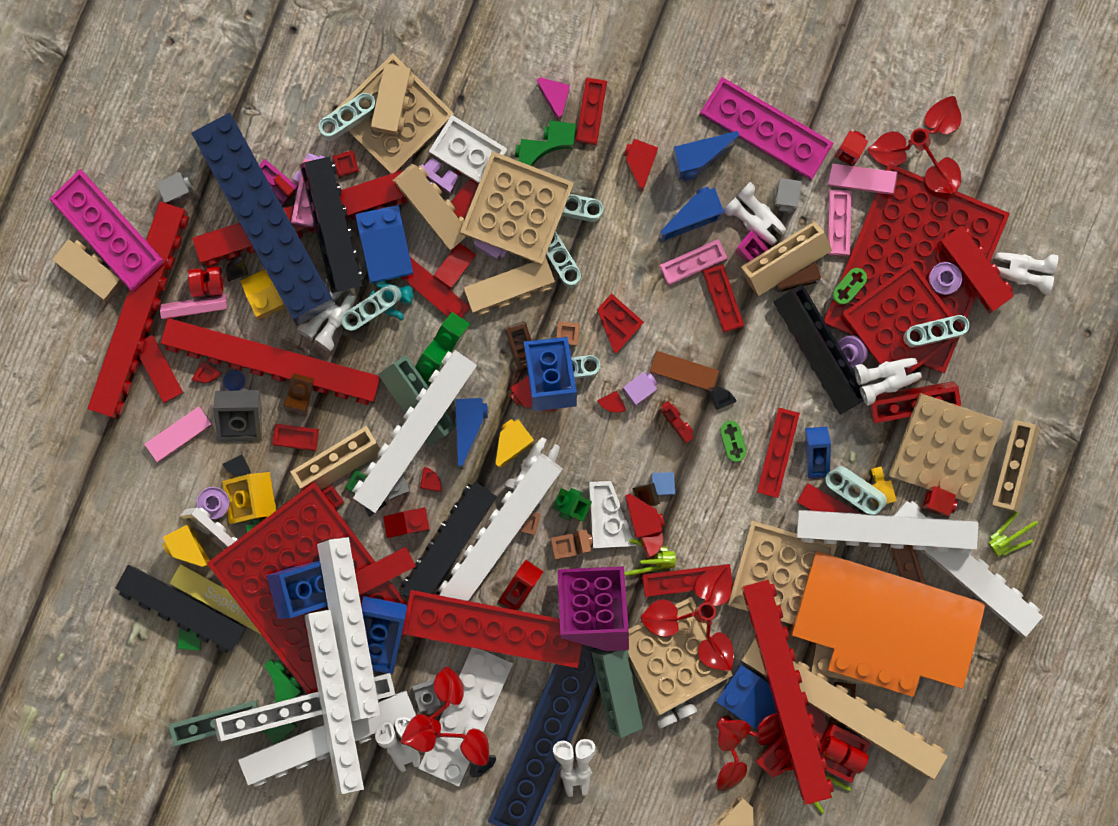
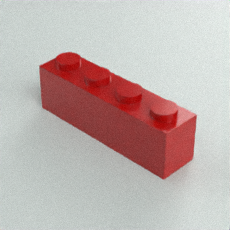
M961 225L937 244L950 262L959 268L964 281L990 314L1014 297L1012 293L1013 288L999 276L1000 271L998 267L988 261L986 258L987 253L983 247L976 245L972 232Z
M954 381L879 394L876 396L875 403L868 405L870 418L874 423L911 417L920 393L961 406L959 386Z

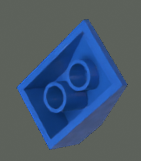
M735 131L674 146L672 159L678 180L683 179L684 182L696 179L697 175L701 174L736 144L739 132Z
M704 187L697 190V194L661 230L659 241L662 242L721 220L724 210L716 189L712 188L709 190V187Z
M399 205L356 214L370 283L413 275Z
M568 337L525 341L524 350L532 411L576 407L577 390Z
M482 398L455 399L459 469L465 467L484 425V419L488 418V405L483 403Z
M320 560L267 575L278 619L293 618L328 606Z
M363 596L361 608L372 670L393 674L407 605Z
M740 664L715 700V702L741 720L746 721L756 730L764 718L777 713L769 683Z

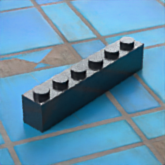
M330 157L300 164V169L331 293L362 286L363 276L361 270L357 268V251L351 244L352 231L346 223L347 211L345 205L341 203L340 196L342 191L340 184L336 183L334 175L336 174V166Z
M803 284L773 301L778 313L784 319L790 333L794 336L800 350L804 353L811 369L817 375L823 389L827 392L839 414L841 415L864 402L860 392V387L863 385H858L853 368Z
M476 482L473 485L468 483L462 492V495L465 497L460 504L458 502L454 504L449 512L452 514L448 522L445 520L442 522L437 530L440 533L436 540L431 539L425 550L428 552L423 559L419 557L416 561V567L413 568L416 571L412 577L407 576L400 587L403 588L402 594L409 598L410 590L430 594L435 592L496 500L497 496Z
M127 565L115 587L120 591L118 595L127 600L134 598L140 601L138 606L148 611L151 608L158 611L157 616L168 622L170 619L178 622L177 627L186 632H189L190 629L197 632V638L207 643L209 640L217 643L216 648L225 653H228L229 650L232 652L236 650L247 630V627L132 565Z

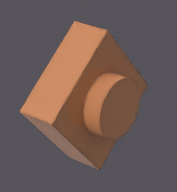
M558 321L556 338L568 337L569 345L578 346L580 323Z
M532 512L519 531L536 535L541 514Z
M587 529L574 532L577 554L590 552L593 542L591 535L587 533Z
M573 534L551 538L555 560L577 556Z

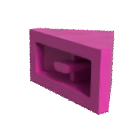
M540 77L537 79V86L556 119L560 121L565 110L570 85Z
M750 231L736 248L735 253L748 263L769 249L753 231Z

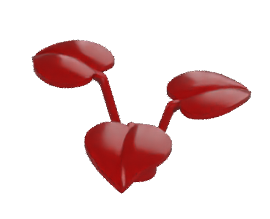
M956 97L944 98L927 111L925 124L928 128L934 130L915 129L911 133V140L908 141L909 144L907 146V141L901 133L895 131L887 132L867 148L868 152L878 163L884 166H888L889 163L900 166L907 160L906 151L910 150L912 145L917 150H925L935 165L928 168L925 173L927 186L937 193H956L961 184L960 167L956 161L949 157L943 158L938 163L929 149L931 140L928 135L936 134L938 131L941 134L948 135L960 127L962 116Z
M727 567L713 568L697 579L695 594L697 597L705 599V601L694 612L677 617V607L671 601L662 599L653 602L641 615L643 625L651 633L660 637H669L677 633L679 629L677 621L695 617L698 622L706 623L707 640L702 641L698 647L700 661L712 669L731 670L734 652L730 639L721 632L710 636L711 619L716 615L714 606L725 604L731 596L732 589Z
M443 667L435 677L434 692L440 701L445 702V705L429 716V718L423 714L414 716L405 728L401 744L425 753L434 748L436 738H462L463 741L460 749L463 756L475 765H487L489 761V743L486 735L481 730L470 729L467 735L440 733L441 724L435 718L446 710L450 703L454 706L459 705L464 696V688L459 676L449 667Z
M777 713L764 718L758 726V732L751 731L750 725L746 721L733 720L729 715L723 716L718 720L716 728L719 730L718 747L722 751H731L734 763L729 762L720 770L716 783L717 790H728L738 785L746 776L747 765L744 762H739L734 748L748 734L758 737L757 742L760 745L772 743L781 734L782 728Z

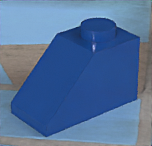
M828 427L805 428L808 478L826 477L830 472L831 441Z

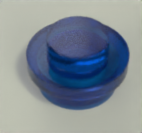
M238 370L227 372L223 379L224 386L229 391L242 390L246 382L245 376Z

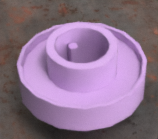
M949 262L939 263L933 267L929 274V284L936 293L941 295L952 294L960 287L962 282L959 268Z
M846 336L838 342L852 368L866 361L868 348L858 336Z
M208 487L199 494L197 508L201 507L210 514V519H219L228 512L230 499L223 489Z

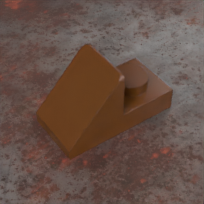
M293 373L288 396L283 405L286 412L307 417L314 384L313 378Z

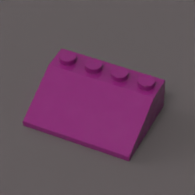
M624 566L558 569L560 638L604 651L629 650Z

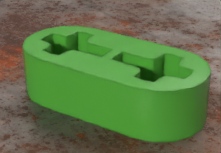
M854 268L849 271L832 293L833 301L838 305L849 303L866 283V272L861 268ZM859 273L862 282L857 281L853 286L849 283L853 280L851 275ZM846 287L850 290L846 294L848 299L843 298L840 300L837 291L842 292Z
M727 421L720 429L725 453L730 461L739 462L746 456V447L741 429L736 422ZM727 425H730L731 428H736V432L733 433L734 440L732 441L730 435L724 433ZM732 443L736 444L737 449L742 450L739 458L730 454L733 450Z

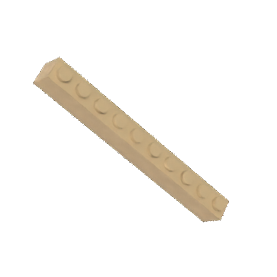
M755 638L740 663L767 679ZM793 662L795 670H799L802 678V683H799L801 692L805 691L810 706L829 718L833 717L837 722L848 726L846 727L847 729L930 780L935 779L948 757L943 754V748L934 743L930 746L924 742L925 738L916 732L911 734L904 730L906 728L904 724L897 720L891 722L886 719L887 714L877 708L873 711L866 706L867 702L857 696L854 699L847 695V689L838 684L834 687L828 683L829 679L820 673H817V675L809 671L810 667L803 662Z

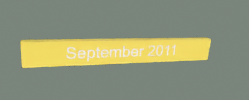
M180 564L169 584L261 634L227 589Z

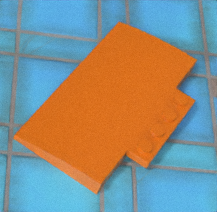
M815 551L790 636L832 648L833 652L828 671L914 697L920 676L963 689L986 603Z

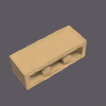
M385 63L371 123L372 131L398 136L399 130L403 131L405 118L402 115L404 109H408L410 97L407 96L408 88L412 89L415 78L412 75L411 68Z
M68 239L52 260L106 302H109L124 282L111 268L107 269L102 265L104 260L95 253L92 256L85 252L87 247L78 240L73 243Z

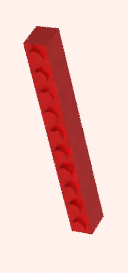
M402 171L342 189L340 199L341 203L346 207L347 217L345 219L353 218V220H357L356 214L378 210L391 205L402 206L407 204V198L392 181ZM294 205L283 208L290 222ZM240 223L192 238L200 263L207 267L216 266L220 260L226 258L230 261L241 253H256ZM292 224L299 238H302L304 233L310 231L312 234L316 233L315 226L310 228Z
M163 202L158 204L146 241L165 262L134 292L130 289L128 290L90 399L88 410L117 419L118 415H121L124 410L125 403H123L125 394L128 395L131 390L132 382H130L132 374L137 372L139 361H137L138 352L143 353L146 340L143 339H145L146 333L152 329L154 322L152 320L153 313L159 309L161 290L164 291L167 286L168 278L166 276L168 270H172L175 263V258L173 257L175 250H178L182 243L180 235L182 230L186 229L189 222L188 213L185 209Z
M170 318L167 319L161 344L166 346V351L178 354V351L181 350L187 352L186 356L194 359H199L200 356L208 358L207 362L220 365L221 362L228 363L229 368L241 371L243 367L250 369V374L261 377L265 373L272 375V380L283 383L285 379L291 381L293 373L314 379L313 391L326 394L327 391L334 392L335 397L345 400L349 396L356 398V403L367 406L369 402L375 404L381 383V378L378 375Z
M768 579L743 586L741 590L803 805L832 798L831 793L834 792L833 785L830 779L827 780L824 772L828 770L824 757L820 758L818 751L821 748L818 735L814 736L812 727L815 726L814 719L811 713H807L805 706L808 705L807 695L805 691L801 692L799 683H802V678L799 670H795L793 662L796 661L792 648L789 649L787 640L790 639L786 626L782 627L780 620L783 618L780 605L776 606L774 599L777 596L774 583L770 584Z

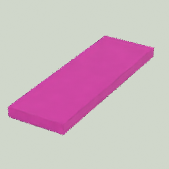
M721 77L699 114L729 133L738 131V138L810 181L834 142L724 77Z
M79 169L49 198L131 291L134 292L165 262L83 170Z

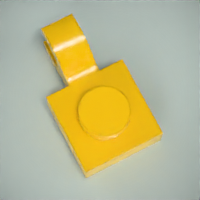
M882 466L871 469L875 482L872 486L886 496L887 504L897 501L892 481L884 480ZM872 498L874 507L879 506L878 501Z

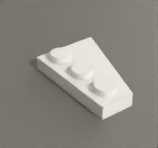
M588 482L589 500L592 501L589 508L592 548L636 546V544L629 542V539L633 538L627 520H625L622 513L621 505L612 482Z
M197 507L185 509L180 515L185 521L188 518L196 523L195 528L199 532L212 535L211 540L223 550L237 540V538H231L226 534V528L218 522L214 523L209 518L210 514L201 507L199 509Z

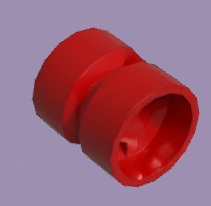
M220 266L208 267L206 271H203L201 268L188 270L189 288L192 298L204 297L206 293H209L211 296L223 295V277Z

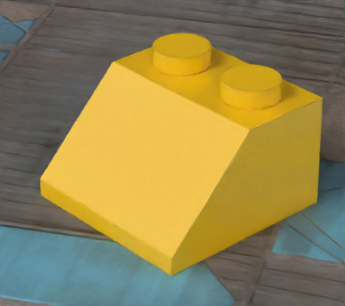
M265 269L240 280L246 297L258 320L286 308Z
M511 419L501 426L502 431L500 432L496 457V467L498 469H501L534 444V439L519 419L515 422Z
M270 472L247 474L222 481L223 490L230 499V507L227 512L229 525L265 519L276 511Z
M185 525L163 537L165 542L162 545L167 555L210 568L207 564L210 560L192 526Z

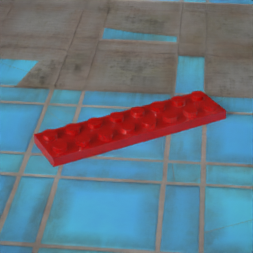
M410 590L402 634L574 668L579 666L583 645L560 638L559 618Z

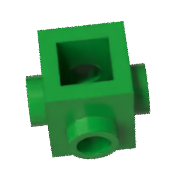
M561 488L552 509L560 512L558 516L571 521L574 518L584 522L592 501L582 497L583 493L574 488H570V491Z

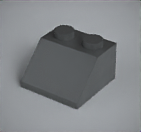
M260 390L215 391L213 411L217 442L262 441Z

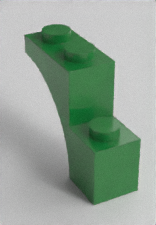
M550 121L549 127L545 126L543 139L547 140V142L521 139L520 145H516L515 158H519L518 161L533 167L540 158L550 152L561 149H573L576 124Z
M453 312L442 323L433 341L424 350L415 365L416 370L428 387L431 385V382L428 380L434 371H440L444 364L441 361L447 352H453L470 326V323Z
M270 659L264 665L274 683L275 703L295 698L302 693L299 682L294 676L289 678L284 672L286 667L279 660L274 661ZM295 722L262 731L276 744L283 741L298 726Z

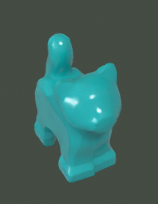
M385 280L378 282L376 287L382 289L394 284H390ZM409 285L398 287L401 292L400 302L413 305V288ZM387 290L385 298L392 302L394 294ZM395 305L383 312L386 315L398 318L400 321L404 319L402 312L394 310Z

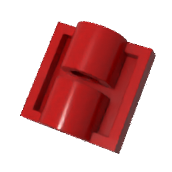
M830 723L821 742V748L818 751L820 758H825L828 769L826 771L852 783L856 773H861L867 765L868 754L866 752L871 743Z

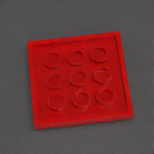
M913 262L842 313L844 319L864 342L868 351L879 365L885 361L893 362L901 359L916 358L918 364L904 368L906 375L957 339L953 338L914 348L905 344L903 336L910 327L953 316ZM958 321L953 322L954 330L961 332L963 328ZM932 326V334L940 337L941 329L937 326ZM911 331L910 339L914 342H919V333Z

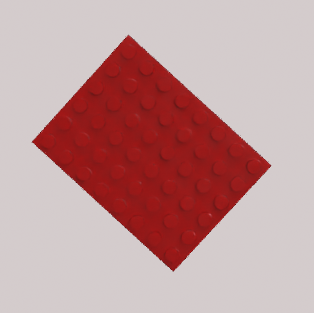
M889 163L885 171H893L898 174L894 195L875 194L839 283L854 268L863 269L866 272L867 281L846 305H838L832 298L824 318L827 326L846 334L857 336L842 316V313L912 262L929 283V274L934 266L943 262L951 263L937 243L961 225L972 232L974 242L977 246L983 247L987 253L986 258L990 262L1010 213L958 191L954 194L934 192L927 186L924 177ZM859 273L857 275L852 274L853 280L849 284L853 286L857 281L861 283V275ZM963 278L960 287L952 294L941 295L937 293L953 316L962 315L968 318L976 296ZM846 287L842 292L838 290V298L840 300L843 298L847 300L846 294L850 289ZM959 338L922 365L944 374Z
M315 482L207 562L211 570L307 694L318 692L304 615L329 610L328 606L293 618L278 619L267 575L319 561L317 544L327 540L349 537L355 572L375 562ZM390 580L359 595L361 606L363 596L408 605Z

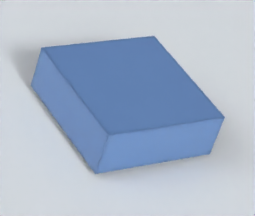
M674 472L652 473V483L655 484L657 495L675 494Z

